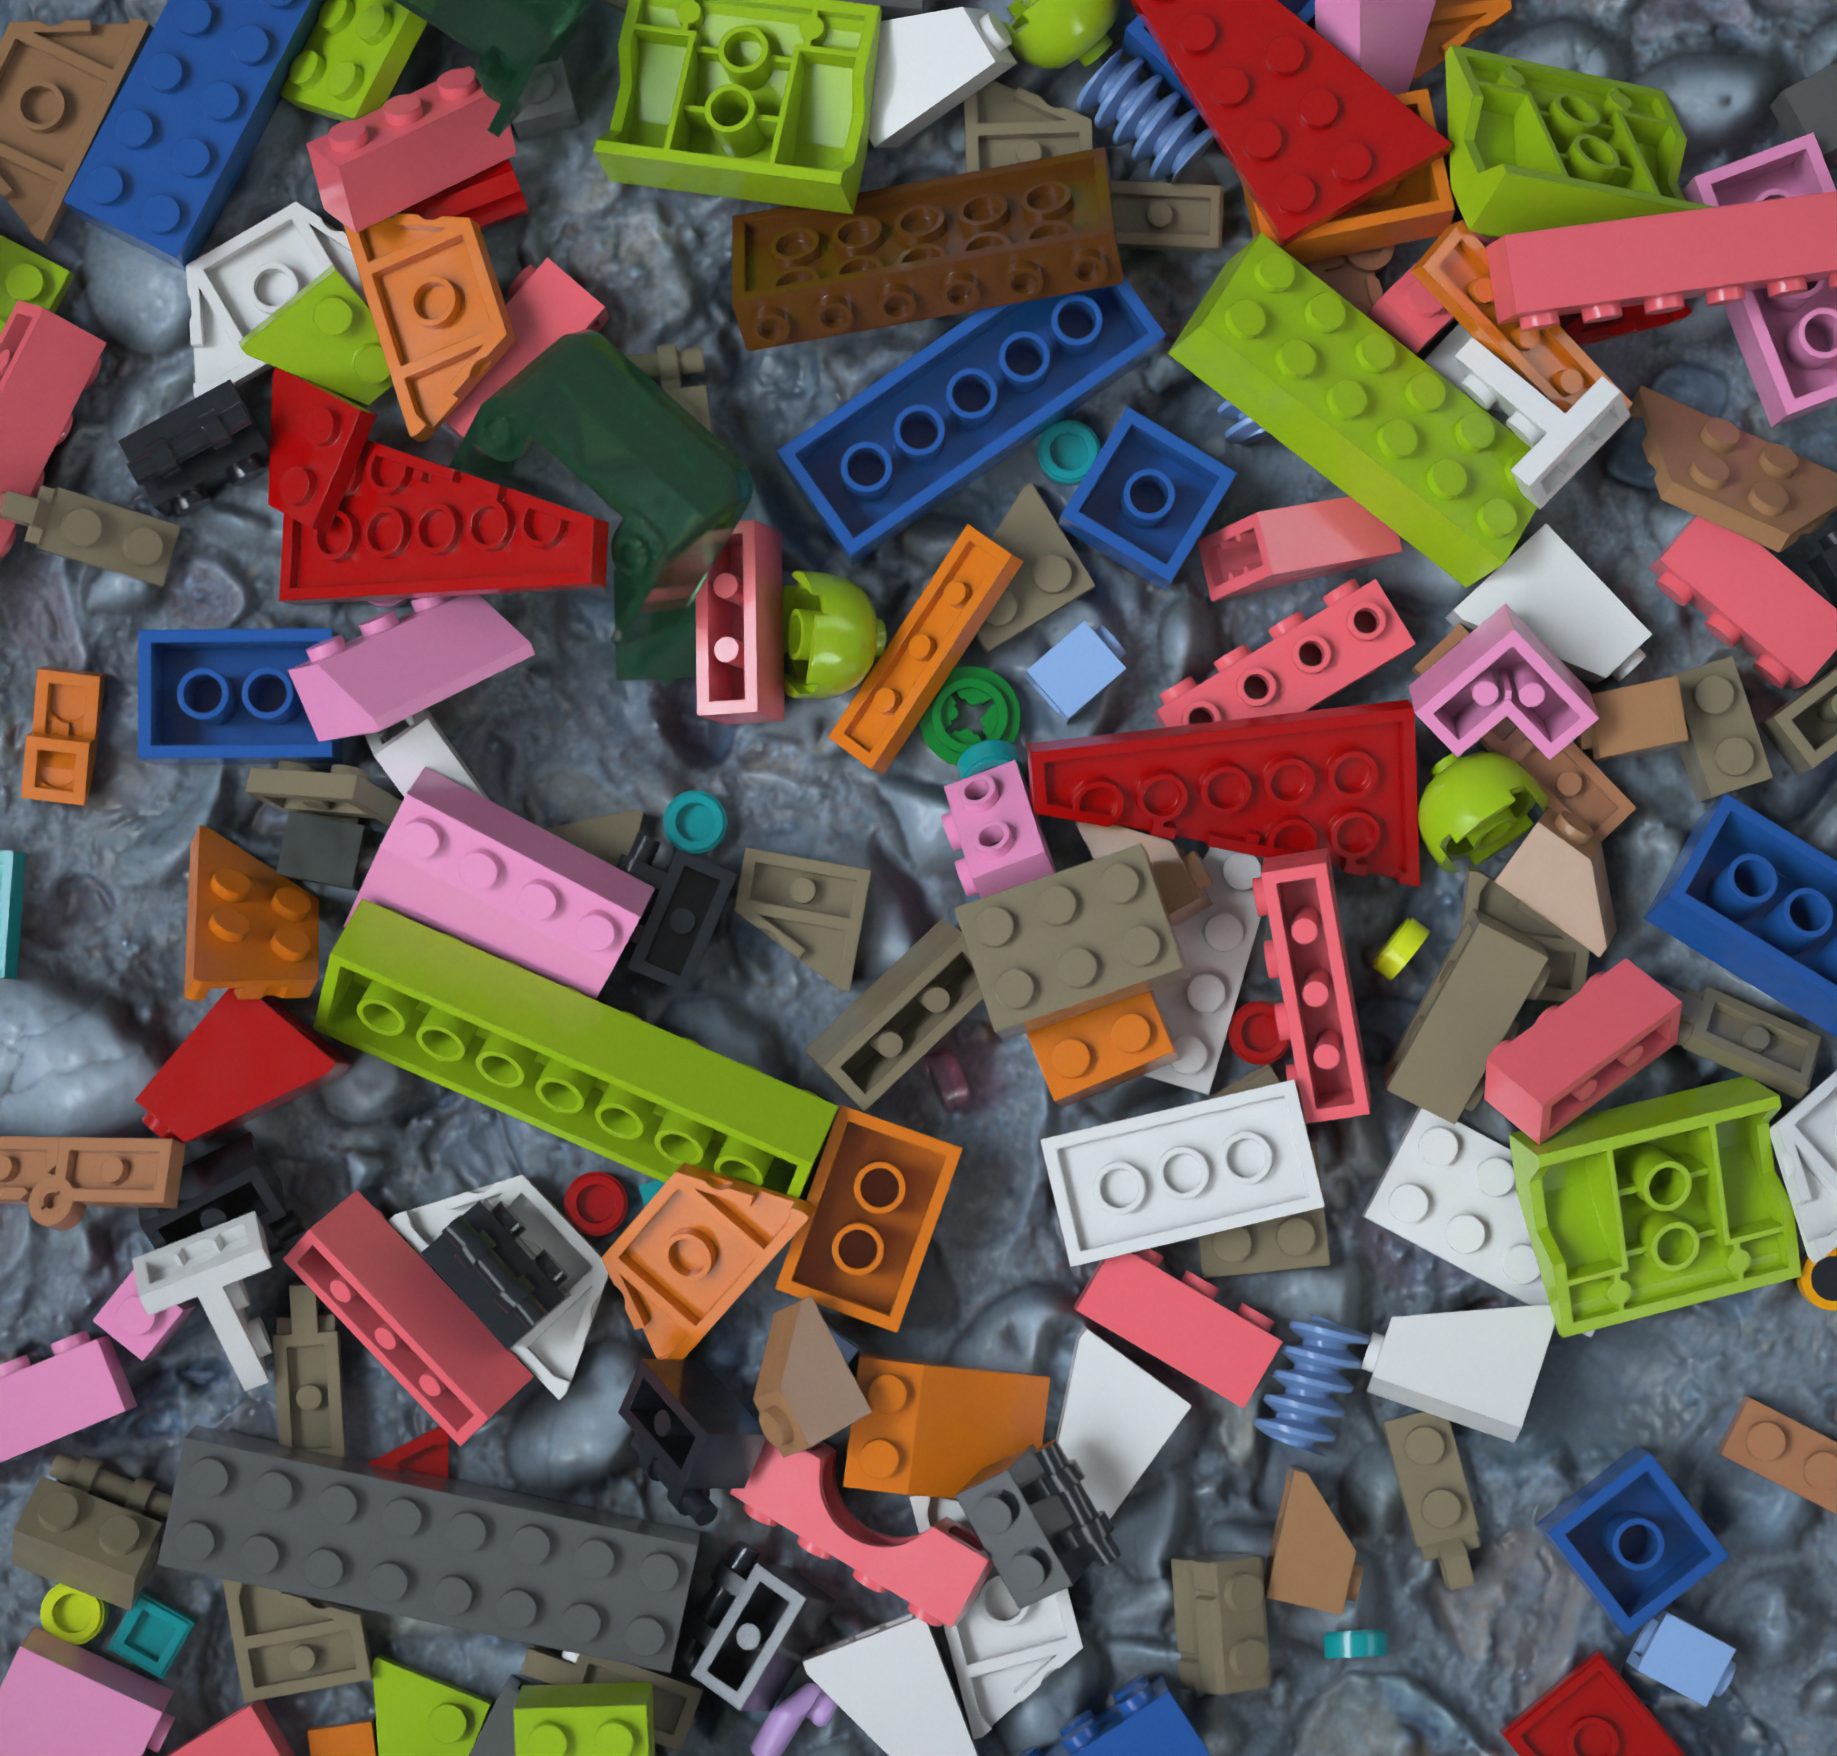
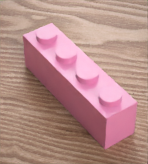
M84 1330L50 1344L55 1356L31 1365L26 1354L0 1365V1463L137 1407L110 1335L91 1341L88 1331Z

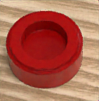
M1266 1001L1250 1002L1238 1008L1231 1017L1227 1031V1040L1233 1053L1242 1061L1253 1065L1269 1064L1278 1060L1288 1050L1291 1040L1280 1041L1275 1016V1004Z
M602 1171L589 1172L576 1178L568 1187L564 1198V1210L567 1219L578 1231L592 1236L605 1235L617 1229L624 1222L629 1211V1196L623 1183L614 1175Z

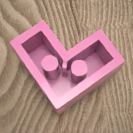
M1507 603L1408 686L1414 713L1457 757L1506 716L1549 760L1599 719L1590 691Z

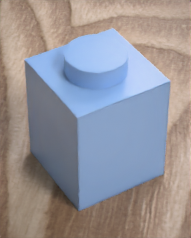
M1084 620L1026 670L1025 678L1063 722L1068 724L1124 675L1126 667L1119 659L1126 652L1104 626L1100 625L1093 631Z
M1662 1609L1645 1623L1626 1662L1639 1672L1707 1707L1712 1695L1720 1697L1729 1686L1736 1669V1663L1731 1661L1736 1649L1723 1640Z

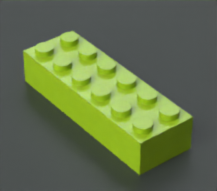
M1262 232L1226 262L1168 352L1180 364L1466 588L1506 563L1537 509L1532 502L1521 494L1511 473V470L1532 448Z

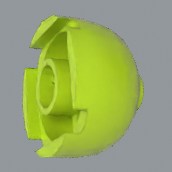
M1014 0L1007 10L1015 19L1010 24L1002 21L1012 39V44L1008 47L1022 60L1041 69L1063 68L1077 59L1086 67L1097 60L1112 45L1113 41L1106 33L1118 18L1120 0Z
M794 571L791 576L798 581L797 586L785 585L783 588L784 654L788 651L790 673H784V691L787 696L793 698L824 699L839 697L858 686L870 672L874 658L880 657L883 654L886 644L885 624L882 619L876 618L874 606L861 586L848 578L823 572Z
M1481 751L1466 757L1462 754L1457 757L1452 753L1435 764L1429 772L1433 780L1424 789L1418 805L1420 835L1428 851L1444 872L1451 874L1460 872L1453 861L1468 856L1476 866L1501 852L1522 836L1534 824L1527 813L1534 807L1536 802L1544 811L1548 806V795L1536 778L1520 762L1504 754Z

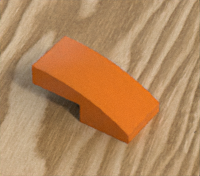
M42 666L37 669L32 732L26 735L21 798L83 806L87 804L99 740L106 673Z

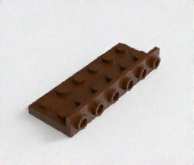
M1105 147L859 192L854 215L784 206L732 216V305L745 347L749 351L1119 285L1124 280L1117 246L1110 167Z

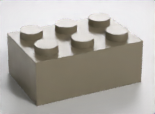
M1142 844L954 908L994 1032L1004 1040L1190 977L1150 857Z

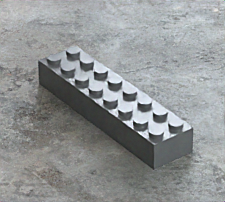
M196 1425L184 1438L157 1564L159 1566L671 1673L697 1554L700 1531L402 1468L399 1471L368 1465L369 1461L306 1450L308 1448L281 1445L279 1442Z

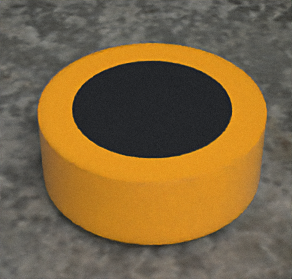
M1837 1247L1815 1264L1806 1254L1800 1262L1802 1277L1797 1278L1800 1293L1806 1301L1817 1308L1837 1311Z

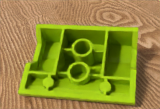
M628 0L618 43L620 86L609 131L596 139L593 149L610 182L854 215L867 156L882 16L881 7L838 0Z
M1452 44L1445 53L1449 142L1452 143L1449 153L1450 183L1469 231L1484 237L1493 238L1516 233L1715 207L1686 201L1678 185L1687 138L1664 90Z
M1742 1076L1577 1117L1541 1145H1538L1523 1131L1509 1134L1518 1199L1560 1336L1565 1338L1802 1277L1794 1211L1790 1198L1775 1172L1769 1122L1781 1108L1780 1095L1754 1079Z

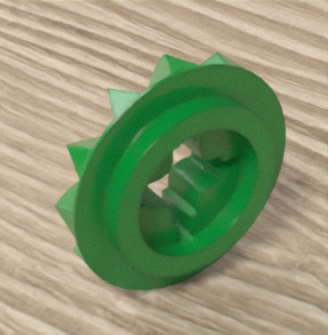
M963 666L952 670L919 720L920 730L927 747L947 764L957 766L961 755L968 748L982 742L978 734L974 735L969 728H964L959 732L955 730L949 735L947 734L946 730L952 727V722L959 715L955 707L957 703L953 699V695L957 694L961 702L965 701L971 708L979 704L983 706L989 701L993 702V705L987 708V713L980 720L984 728L982 733L987 738L986 740H1004L1013 744L1020 727V707L1013 689L1001 676L986 668Z

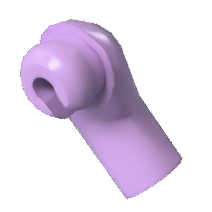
M806 1683L771 1710L750 1745L751 1752L754 1756H782L805 1717L811 1720L817 1727H824L832 1718L838 1705L816 1683Z

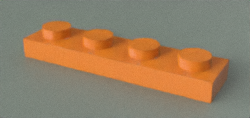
M1461 221L1447 226L1410 271L1474 339L1565 414L1601 376L1618 388L1559 325L1543 330L1522 332L1519 321L1504 324L1497 323L1486 247ZM1622 392L1627 408L1629 409L1633 403Z
M967 524L828 738L871 770L884 775L1024 561L978 529Z

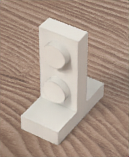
M1473 337L1454 355L1465 377L1460 383L1464 391L1484 409L1488 410L1495 404L1510 416L1506 421L1508 427L1519 439L1532 448L1511 470V473L1521 494L1539 509L1565 485L1630 417L1622 392L1603 376L1565 414Z
M255 1211L132 1259L138 1297L148 1316L198 1297L244 1391L269 1382L264 1356L273 1353V1347L268 1332L260 1317L249 1320L244 1310L245 1307L250 1306V1300L242 1279L272 1267L264 1229Z

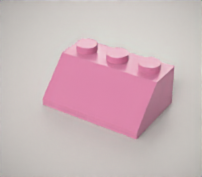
M480 595L413 598L410 602L414 611L397 618L394 610L372 617L358 625L362 635L346 643L342 635L319 642L306 649L310 660L289 669L288 672L316 737L320 742L379 732L536 655L531 642Z

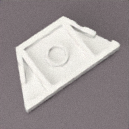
M294 202L186 265L188 296L191 298L192 316L189 323L191 346L194 348L196 383H193L195 398L229 379L239 387L274 367L246 355L240 348L239 341L332 264L368 305L346 233L336 230L324 222L321 217L298 202Z
M1837 1069L1770 1127V1138L1806 1253L1814 1264L1825 1258L1837 1247Z
M525 1174L395 1214L388 1222L434 1270L435 1268L421 1252L442 1234V1230L459 1215L465 1214L479 1200L487 1199L493 1207L500 1201H503L527 1228L519 1237L536 1256L545 1249L558 1261L570 1277L563 1286L571 1296L511 1348V1351L560 1400L569 1391L609 1278L599 1251L574 1228L569 1220Z
M910 1495L919 1533L930 1529L946 1516L976 1533L958 1500ZM993 1565L967 1615L952 1628L943 1623L973 1739L984 1737L998 1720L1017 1703L1023 1702L1041 1686V1682L1057 1668H1061L1083 1648L1067 1588L1019 1610Z

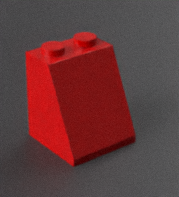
M229 988L137 1096L135 1101L148 1111L143 1116L142 1121L162 1139H176L181 1143L208 1141L346 1075L354 1064L272 995L264 996L261 999L238 1000L234 993L235 988Z

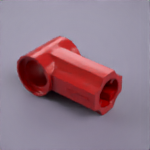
M509 159L398 212V214L420 215L424 219H438L441 216L471 218L480 225L482 232L530 213Z

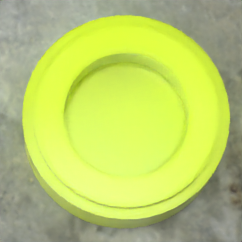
M1413 917L1405 919L1372 960V967L1391 981L1413 957L1430 931Z
M58 1584L46 1594L42 1601L40 1609L42 1626L45 1631L73 1645L86 1643L103 1630L108 1619V1602L63 1584Z

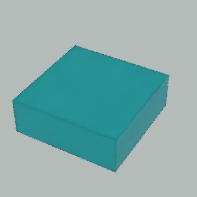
M142 1589L132 1611H127L107 1648L163 1680L168 1675L198 1620Z

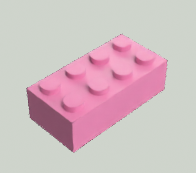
M1813 132L1695 176L1683 189L1682 193L1686 201L1719 207L1836 191V188ZM1828 279L1807 282L1808 291L1785 297L1769 298L1767 288L1745 290V300L1723 305L1771 428L1837 403V289H1830Z

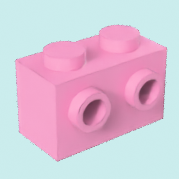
M1016 760L944 786L951 812L941 815V820L952 849L954 851L963 850L965 858L954 862L967 897L979 894L980 898H984L1056 873L1039 816L1034 813L1031 806L1030 791Z

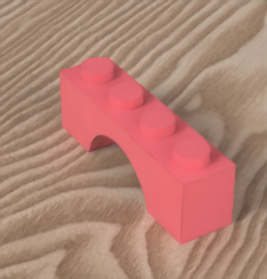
M767 1439L745 1488L732 1489L729 1493L744 1502L742 1508L746 1514L768 1526L774 1527L779 1523L799 1535L797 1539L798 1544L809 1553L826 1560H830L833 1556L854 1569L853 1577L865 1587L879 1593H886L887 1590H890L909 1602L908 1610L927 1624L941 1627L944 1623L952 1628L967 1615L994 1565L976 1533L947 1516L930 1529L916 1535L889 1536L876 1532L858 1521L848 1510L840 1496L835 1474L836 1449L821 1441L811 1448L783 1458L778 1447L771 1444Z

